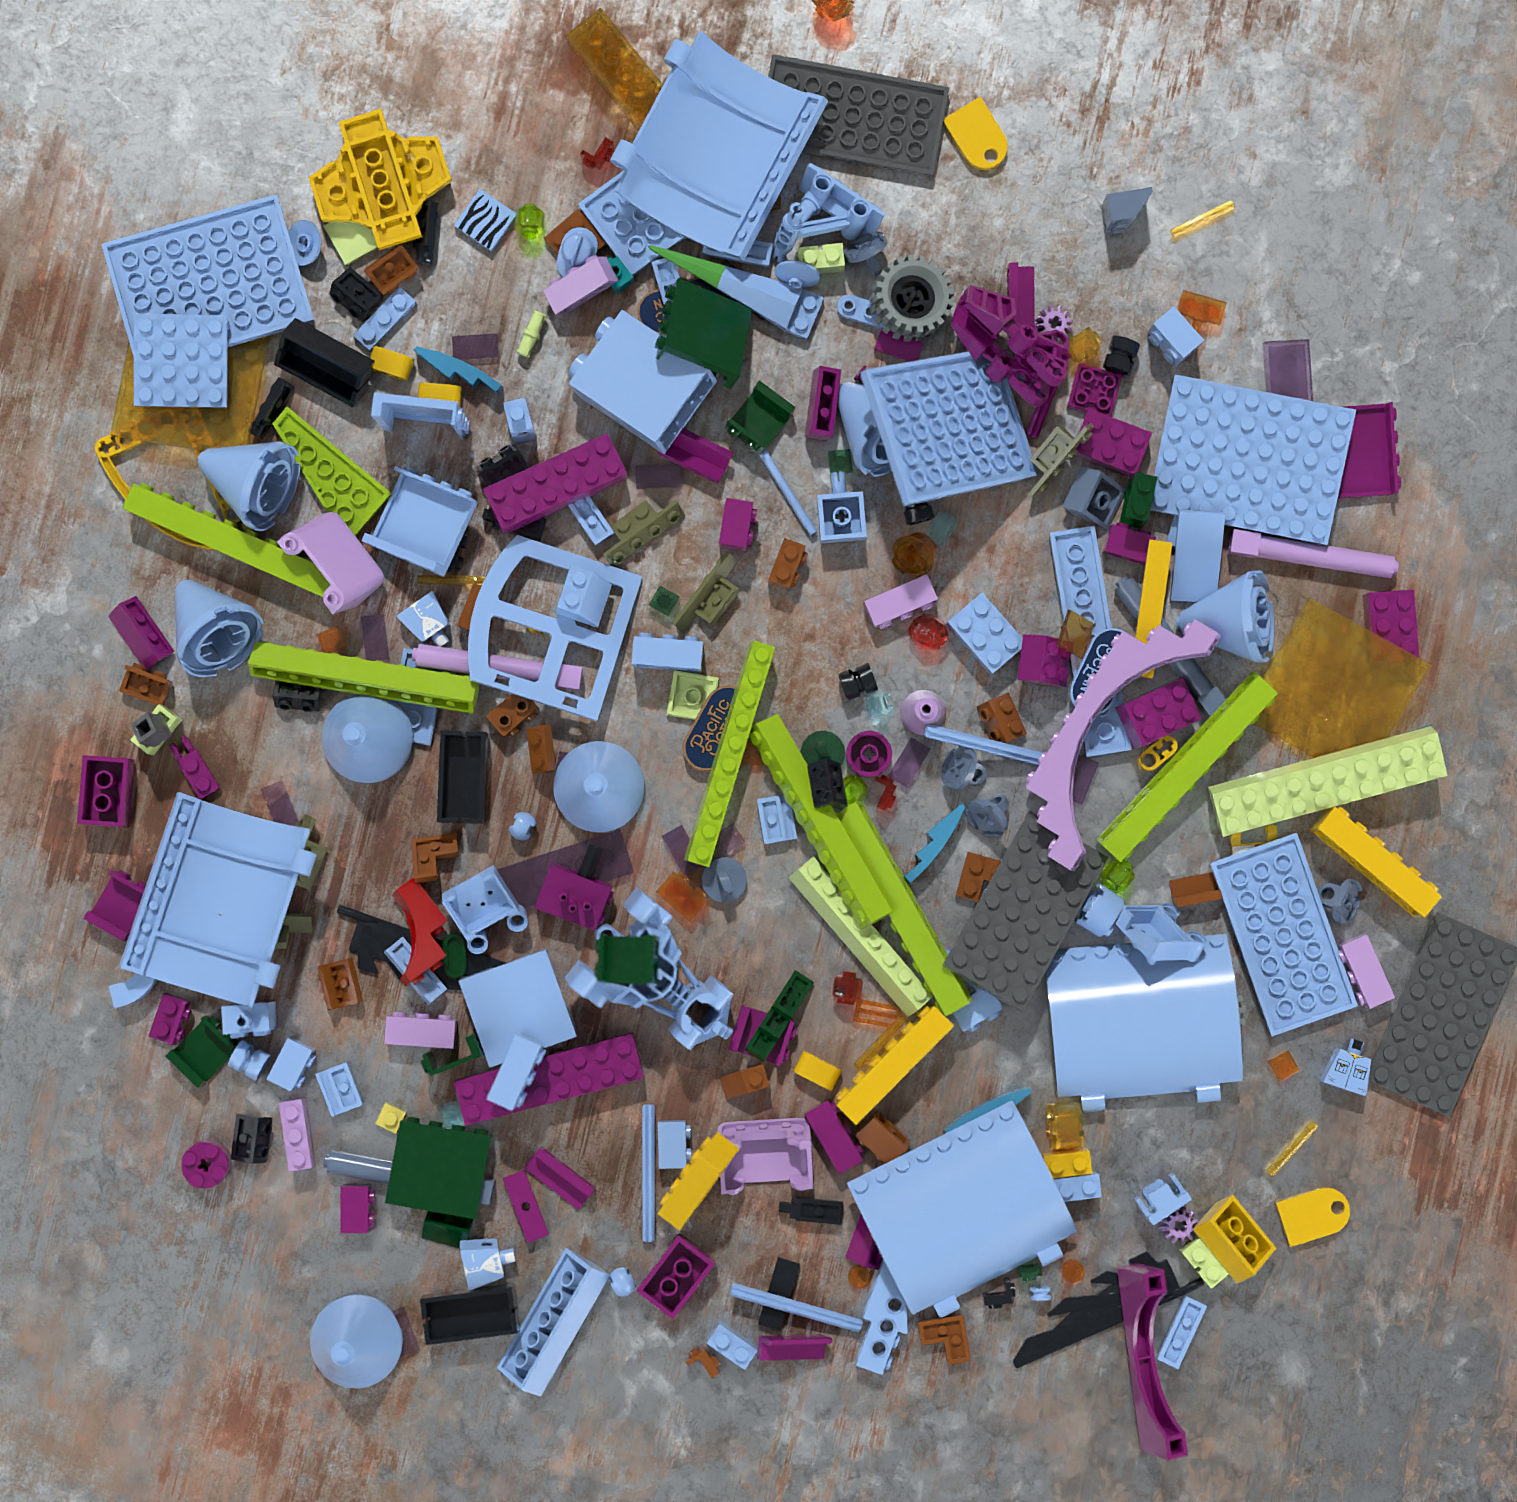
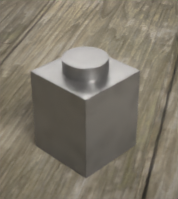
M147 712L130 724L138 743L155 748L172 736L164 717L161 715Z

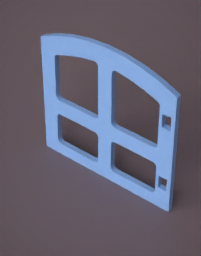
M516 535L492 565L475 602L468 636L470 681L597 721L642 576ZM524 557L568 571L570 566L574 565L595 573L613 586L623 590L611 632L608 635L577 626L575 620L561 615L557 618H552L499 600L498 595L512 571ZM492 617H498L551 636L538 681L532 682L489 667L488 636ZM569 642L584 645L603 653L594 686L588 699L555 688L557 676ZM499 675L510 679L508 686L494 682L496 676ZM567 697L578 701L576 708L562 704L564 698Z

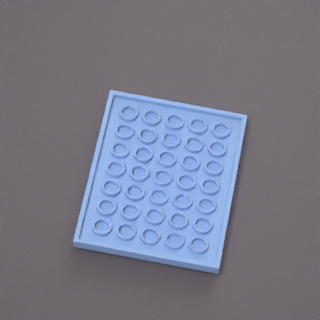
M277 194L101 244L133 357L134 314L227 315L228 347L283 332L294 318L306 324L315 322Z
M969 352L866 369L860 372L903 506L1026 480L1039 475L1036 465L1030 461L1033 455L1008 379L1006 377L1001 383L992 381L986 373V369L991 362L984 356L979 357L975 361Z
M1175 374L1154 476L1158 478L1151 511L1177 516L1179 510L1224 512V525L1328 545L1356 410Z

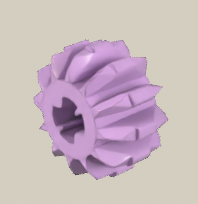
M1049 305L1048 312L1042 309L1040 311L1041 316H1037L1035 319L1039 323L1036 325L1038 331L1059 330L1067 336L1066 333H1071L1073 330L1071 326H1068L1073 323V319H1066L1070 312L1067 310L1062 314V306H1058L1057 310L1054 311L1053 305ZM1053 320L1057 321L1056 325H1059L1055 329L1051 328L1052 324H1049ZM1054 336V339L1056 340V342L1059 343V342H1060V338Z
M1182 1206L1180 1211L1177 1209L1168 1215L1167 1219L1161 1220V1222L1166 1224L1161 1225L1159 1230L1166 1231L1163 1237L1166 1240L1171 1237L1172 1244H1176L1179 1238L1180 1243L1184 1245V1237L1192 1241L1193 1236L1189 1233L1191 1231L1196 1233L1192 1225L1197 1224L1198 1219H1191L1194 1212L1190 1210L1186 1213V1206ZM1175 1221L1184 1222L1181 1223L1183 1225L1182 1229H1174L1176 1227Z

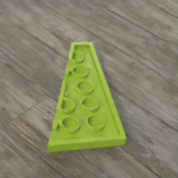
M286 407L272 423L283 442L297 450L299 455H294L295 461L300 464V469L326 511L337 513L352 533L357 536L392 493L290 408Z

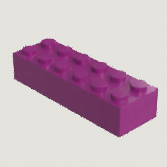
M608 433L483 488V493L502 534L506 535L568 507V505L574 504L578 500L585 499L587 496L590 497L627 480V472Z

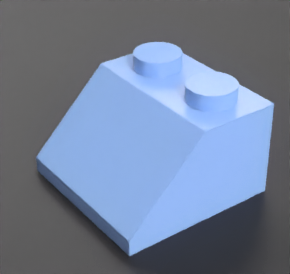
M571 565L555 613L598 628L612 584L591 571Z

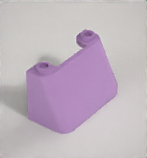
M335 512L324 513L290 531L277 541L283 551L289 555H297L304 550L331 584L324 592L323 601L332 614L357 607L383 583L384 575L380 567L342 518Z
M804 1118L734 1121L725 1122L718 1126V1132L740 1148L720 1176L721 1194L736 1195L743 1190L744 1183L790 1180L791 1187L798 1191L813 1189L811 1137L808 1120Z

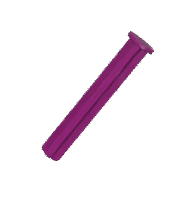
M1066 353L1058 358L1068 361V358L1071 359L1072 355ZM1050 386L1047 400L1042 406H1036L1026 432L1028 436L1032 438L1039 436L1058 386Z

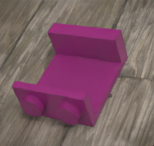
M119 869L118 872L110 871L108 875L112 876L93 910L87 911L83 919L121 941H128L147 883L140 880L137 883L130 879L132 875Z
M742 1005L728 1050L752 1056L744 1051L767 1013ZM789 1021L765 1061L780 1067L782 1062H787L790 1049H787L788 1041L794 1040L797 1027H793L794 1021Z

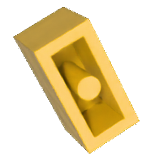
M1087 1148L1041 1153L1052 1178L1092 1174L1090 1150Z

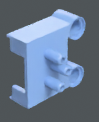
M494 865L442 893V903L466 938L468 949L474 954H481L486 951L488 937L484 928L507 916V925L514 932L523 931L528 925L526 909L518 904ZM515 915H520L523 917L519 921H514L511 919ZM476 937L483 939L480 943H475L472 940Z
M1163 903L1162 905H1125L1116 922V925L1133 942V948L1139 949L1147 957V963L1151 965L1155 964L1156 961L1188 960L1195 962L1198 960L1207 942V939L1196 931H1189L1186 934L1176 924L1180 911L1168 903Z

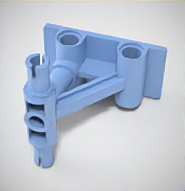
M809 163L799 186V190L805 195L801 199V203H793L789 213L784 215L774 240L775 249L772 253V258L775 260L778 256L776 262H784L787 253L792 251L796 240L799 238L841 230L842 236L847 240H855L862 233H871L874 236L885 213L877 205L871 204L862 198L859 193L852 191L843 185L841 181L825 173L822 168ZM823 210L833 216L807 222L812 215H818Z

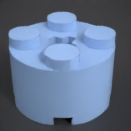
M1099 883L1096 885L1098 889L1095 892L1092 890L1089 892L1079 911L1081 915L1079 919L1075 918V922L1098 937L1102 935L1108 937L1115 927L1113 923L1120 916L1125 904H1123L1124 899Z

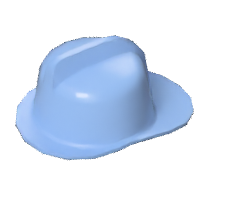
M577 227L565 234L557 257V268L563 278L567 276L568 270L577 266H583L587 258L596 255L598 243L594 234L588 229Z

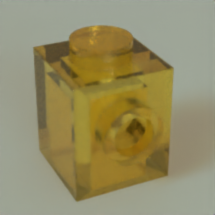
M1090 327L1068 339V353L1072 355V360L1075 364L1084 359L1088 362L1098 355L1097 351L1101 347V339L1096 331L1092 332Z

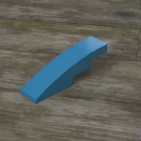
M416 346L414 349L420 358L451 382L458 375L474 389L481 382L496 395H499L503 390L502 385L496 380L460 359Z
M963 803L927 832L932 841L915 854L921 862L904 875L908 883H911L921 874L943 849L966 807Z
M1026 1086L984 1101L960 1115L943 1130L948 1133L1012 1100L1016 1106L1032 1091Z

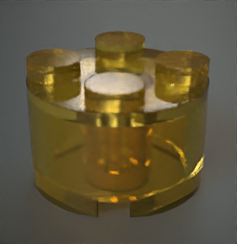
M1079 1102L1046 1104L1047 1118L1045 1119L1046 1131L1051 1134L1049 1136L1050 1150L1083 1147L1084 1130H1082L1081 1124L1083 1118Z

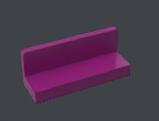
M1009 262L1007 266V296L1015 299L1017 314L1014 319L1021 325L1029 323L1035 325L1034 267L1018 266V262Z
M683 428L666 453L662 454L658 451L657 454L702 477L719 483L734 452Z
M137 596L119 603L109 614V619L142 666L147 667L146 671L150 670L158 661L171 656L175 652Z
M542 1146L525 1166L527 1171L577 1209L581 1208L596 1188Z
M861 1214L848 1247L846 1258L864 1267L879 1270L883 1256Z
M822 1334L758 1336L757 1359L760 1361L824 1359L825 1344L832 1343V1338Z

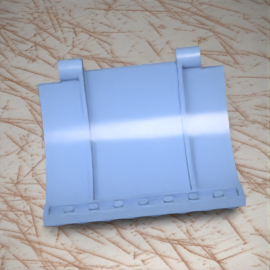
M699 31L691 47L678 39L673 40L663 59L667 65L672 67V70L633 143L620 140L610 162L625 171L614 191L630 204L673 231L710 249L744 261L828 100L817 94L796 90L761 74L726 52L704 32Z
M177 792L118 968L252 1007L259 985L273 989L280 966L270 963L282 923L298 874L310 877L317 856L315 853L304 850L310 829L250 816Z
M1227 934L1204 936L1207 942L1198 960L1195 962L1188 960L1156 961L1155 964L1151 965L1147 963V957L1139 949L1133 948V942L1058 949L1045 972L1052 1023L1058 1097L1080 1095L1082 1113L1105 1111V1099L1195 1091L1197 1103L1221 1101L1219 1083L1243 1081L1239 1011Z
M1013 1100L847 1183L912 1315L934 1305L939 1317L942 1318L960 1309L956 1297L1036 1257L1039 1258L1043 1267L1064 1257L1057 1242L1077 1233L1063 1198Z

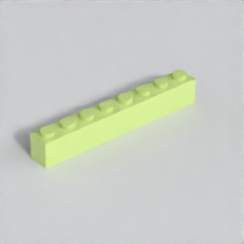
M814 856L789 877L792 883L907 1017L918 1011L933 997L873 925L861 929L860 925L854 920L853 913L848 904L843 901L837 885L832 882L830 875Z

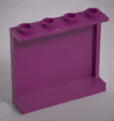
M1393 402L1342 406L1355 409L1356 413L1338 498L1393 495L1399 493L1401 477L1397 474V466L1400 464L1399 453H1396L1398 432L1394 429V421L1397 419V411L1393 407Z

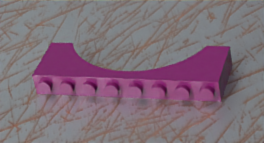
M1140 1263L1117 1267L1141 1451L1167 1461L1188 1456L1186 1435L1176 1421L1166 1401L1160 1384L1154 1355L1153 1328L1155 1314L1160 1300L1167 1293L1164 1270Z

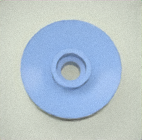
M309 220L297 221L292 225L288 233L298 265L306 266L313 263L319 255L321 234L313 222Z
M784 261L775 268L776 277L781 282L788 283L792 288L812 287L820 279L817 269L800 261Z

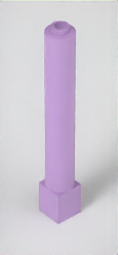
M1237 529L1230 532L1227 550L1229 555L1264 558L1389 579L1397 574L1399 562L1395 560V556L1264 536L1261 533Z
M419 644L418 648H413L412 661L416 662L417 667L469 674L468 651ZM488 654V665L490 668L532 682L538 681L544 662ZM561 664L555 687L579 691L582 667ZM499 675L496 676V678L510 680Z

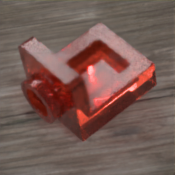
M605 137L594 156L582 150L580 152V157L583 160L582 163L590 169L595 167L601 170L606 161L610 162L615 151L613 150V141Z
M883 774L881 777L876 776L874 781L885 786V790L876 808L885 811L887 807L891 809L896 799L893 793L897 786L893 784V779Z

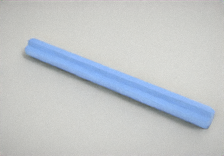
M927 724L924 729V736L927 738L1038 766L1040 765L1038 760L1043 754L1042 752Z
M653 1104L642 1106L643 1242L655 1241V1106Z
M733 1283L730 1289V1295L733 1297L855 1332H860L863 1322L858 1318L737 1283Z

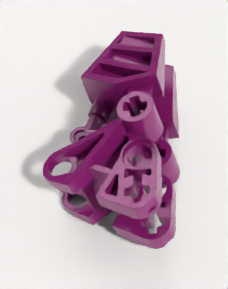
M970 285L956 304L951 321L952 328L975 361L979 357L984 356L991 362L986 369V373L992 381L1001 383L1009 375L1008 382L1010 386L1032 406H1042L1049 396L1050 386H1058L1066 377L1068 362L1058 357L1065 355L1069 351L1067 336L1059 330L1037 333V327L1031 323L1021 325L1014 319L1017 314L1014 298ZM1002 330L1011 336L1007 341L1009 342L1010 349L1016 353L1015 359L994 343ZM1054 336L1060 338L1063 344L1056 342ZM1016 376L1021 378L1024 383L1019 382Z

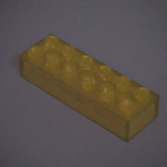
M600 7L565 35L566 42L639 132L663 84Z

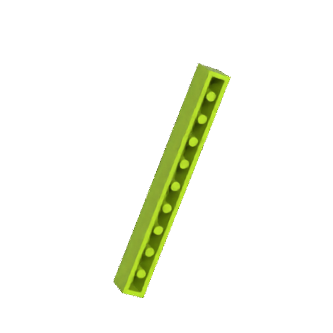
M141 482L140 486L133 483L122 509L321 597H323L326 589L331 586L309 556L307 559L299 557V554L289 555L278 547L276 541L267 537L265 541L258 539V533L247 528L242 532L236 529L237 524L226 519L223 523L215 520L217 515L206 510L203 513H199L194 510L196 506L183 501L182 504L174 502V496L163 491L161 495L153 492L154 488Z
M754 640L749 642L684 857L686 861L710 867L775 647Z
M255 641L248 661L250 676L374 696L474 714L480 692L479 683L470 681V677L467 675L459 676L449 672L429 671L426 668L418 669L402 664H388L379 660H364L360 657L341 656L337 653H323L314 649H299L290 645L281 646L271 642Z
M1252 671L1096 840L1120 862L1123 859L1129 858L1136 845L1147 839L1150 830L1154 826L1161 824L1165 819V814L1170 809H1174L1180 803V798L1196 786V781L1211 770L1212 764L1227 753L1228 747L1232 742L1242 737L1246 727L1257 721L1259 713L1264 708L1273 704L1278 693L1260 675Z
M776 714L756 723L750 730V740L759 750L764 764L770 769L773 780L781 788L785 801L792 807L798 823L804 828L809 842L813 844L818 852L820 861L830 873L832 882L837 885L843 901L848 904L852 911L854 920L860 925L861 929H864L883 919L892 912V909L832 806L814 807L807 763L780 716Z
M861 801L854 802L836 813L892 909V912L888 914L891 918L890 925L896 933L899 932L902 938V947L907 953L910 952L914 961H912L915 970L918 973H922L925 979V988L930 994L933 993L936 998L935 1005L937 1009L944 1013L945 1016H948L974 1002L961 977L942 966L948 954Z

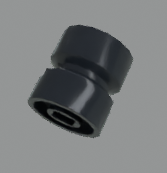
M1112 336L1108 348L1111 353L1106 355L1102 367L1107 371L1122 374V376H1130L1134 366L1132 358H1136L1140 344L1126 337Z
M899 494L901 506L906 508V511L903 513L906 525H915L935 518L932 505H929L928 501L903 506Z
M869 663L857 666L855 671L849 669L838 673L848 701L860 697L862 692L869 694L878 690Z

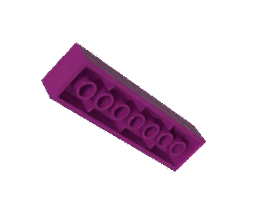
M632 1032L544 1056L542 1062L536 1064L533 1069L537 1073L532 1084L526 1085L524 1089L527 1095L522 1106L516 1107L513 1111L487 1100L500 1068L454 1080V1085L464 1124L467 1126L643 1079L645 1075L634 1033Z

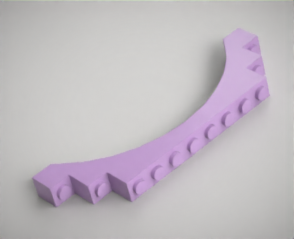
M1194 619L1192 624L1189 622L1182 633L1184 635L1183 639L1160 625L1150 631L1146 639L1148 641L1147 644L1124 631L1120 635L1117 634L1111 643V651L1108 655L1104 654L1099 662L1101 667L1096 674L1093 673L1086 684L1088 688L1084 694L1080 693L1074 703L1076 707L1073 712H1069L1062 722L1064 726L1060 733L1056 732L1052 737L1050 749L1048 752H1043L1038 760L1040 765L1035 772L1032 771L1026 779L1027 786L1025 788L1048 801L1047 805H1043L1037 813L1039 818L1036 822L1059 835L1058 839H1054L1048 847L1050 852L1047 856L1075 872L1086 854L1076 824L1073 803L1074 771L1081 745L1098 714L1108 701L1128 683L1152 669L1171 662L1205 657L1211 654L1221 636L1218 632Z

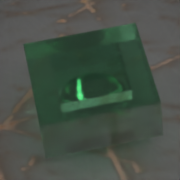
M851 449L828 451L830 473H853Z
M659 586L649 606L669 617L680 597Z
M1039 1263L1016 1267L1017 1276L1023 1278V1281L1037 1280L1036 1276H1042Z

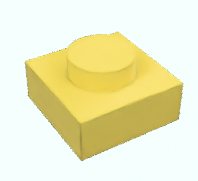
M386 1102L375 1124L396 1134L399 1129L400 1120L404 1119L407 1112Z

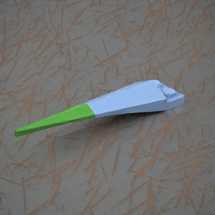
M648 245L651 251L695 275L742 305L751 308L752 311L786 333L807 341L824 297L806 291L802 287L792 288L788 283Z

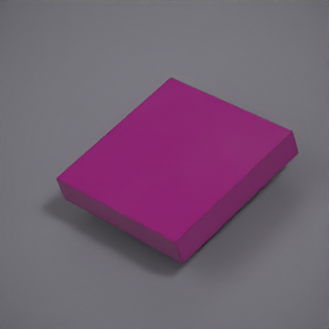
M1078 363L1067 408L1084 413L1089 408L1112 417L1122 374Z

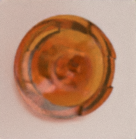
M812 0L816 6L814 8L815 11L822 18L826 17L832 23L851 15L850 12L855 8L852 0Z
M915 532L902 536L895 541L892 548L894 556L892 563L901 574L906 572L910 575H915L914 578H919L931 571L936 556V546L933 540L926 534Z

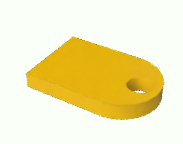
M981 96L943 119L944 127L969 165L979 170H990L997 167L1004 160L1008 148L1006 136ZM987 151H993L996 153L997 159L989 162L985 159L984 154Z
M1320 1187L1275 1202L1289 1247L1340 1231L1347 1224L1350 1216V1207L1345 1196L1329 1187ZM1341 1201L1343 1204L1342 1211L1337 1214L1333 1213L1331 1210L1332 1203Z

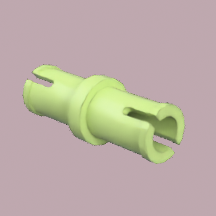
M533 311L527 329L524 328L522 332L524 336L516 351L518 354L530 358L536 340L540 339L541 335L539 333L547 318L545 314Z

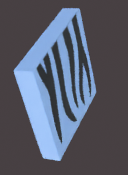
M479 189L454 227L492 252L516 219L517 214Z

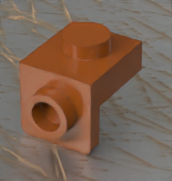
M698 1346L687 1353L688 1358L685 1360L687 1366L700 1359L711 1378L720 1373L719 1366H721L719 1359L714 1353L711 1355L705 1346L701 1349Z

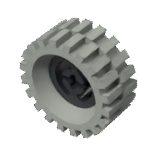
M907 255L905 260H903L902 256L896 258L894 263L890 262L872 286L871 291L873 293L869 297V303L874 304L870 311L872 315L878 314L874 321L877 325L881 323L885 325L882 331L886 334L890 330L893 331L892 338L897 340L901 335L904 336V341L910 342L913 337H915L916 341L922 340L925 335L928 338L947 319L951 313L950 309L954 305V300L951 299L955 294L954 288L948 289V286L952 283L950 276L944 278L943 274L946 270L943 267L937 270L934 267L937 262L932 259L929 263H926L925 256L920 255L917 260H914V255ZM916 289L918 291L914 295L912 299V304L906 312L903 309L909 301V296L912 294L913 290Z

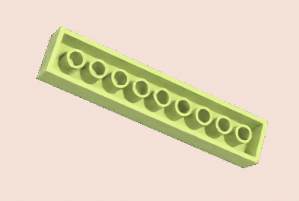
M1429 726L1210 786L1208 790L1218 829L1224 837L1447 776L1438 733Z

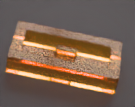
M857 998L853 1021L898 1029L902 1010L896 1005ZM861 1004H865L880 1008L896 1010L897 1012L896 1015L879 1011L860 1008ZM859 1013L895 1019V1023L861 1018Z

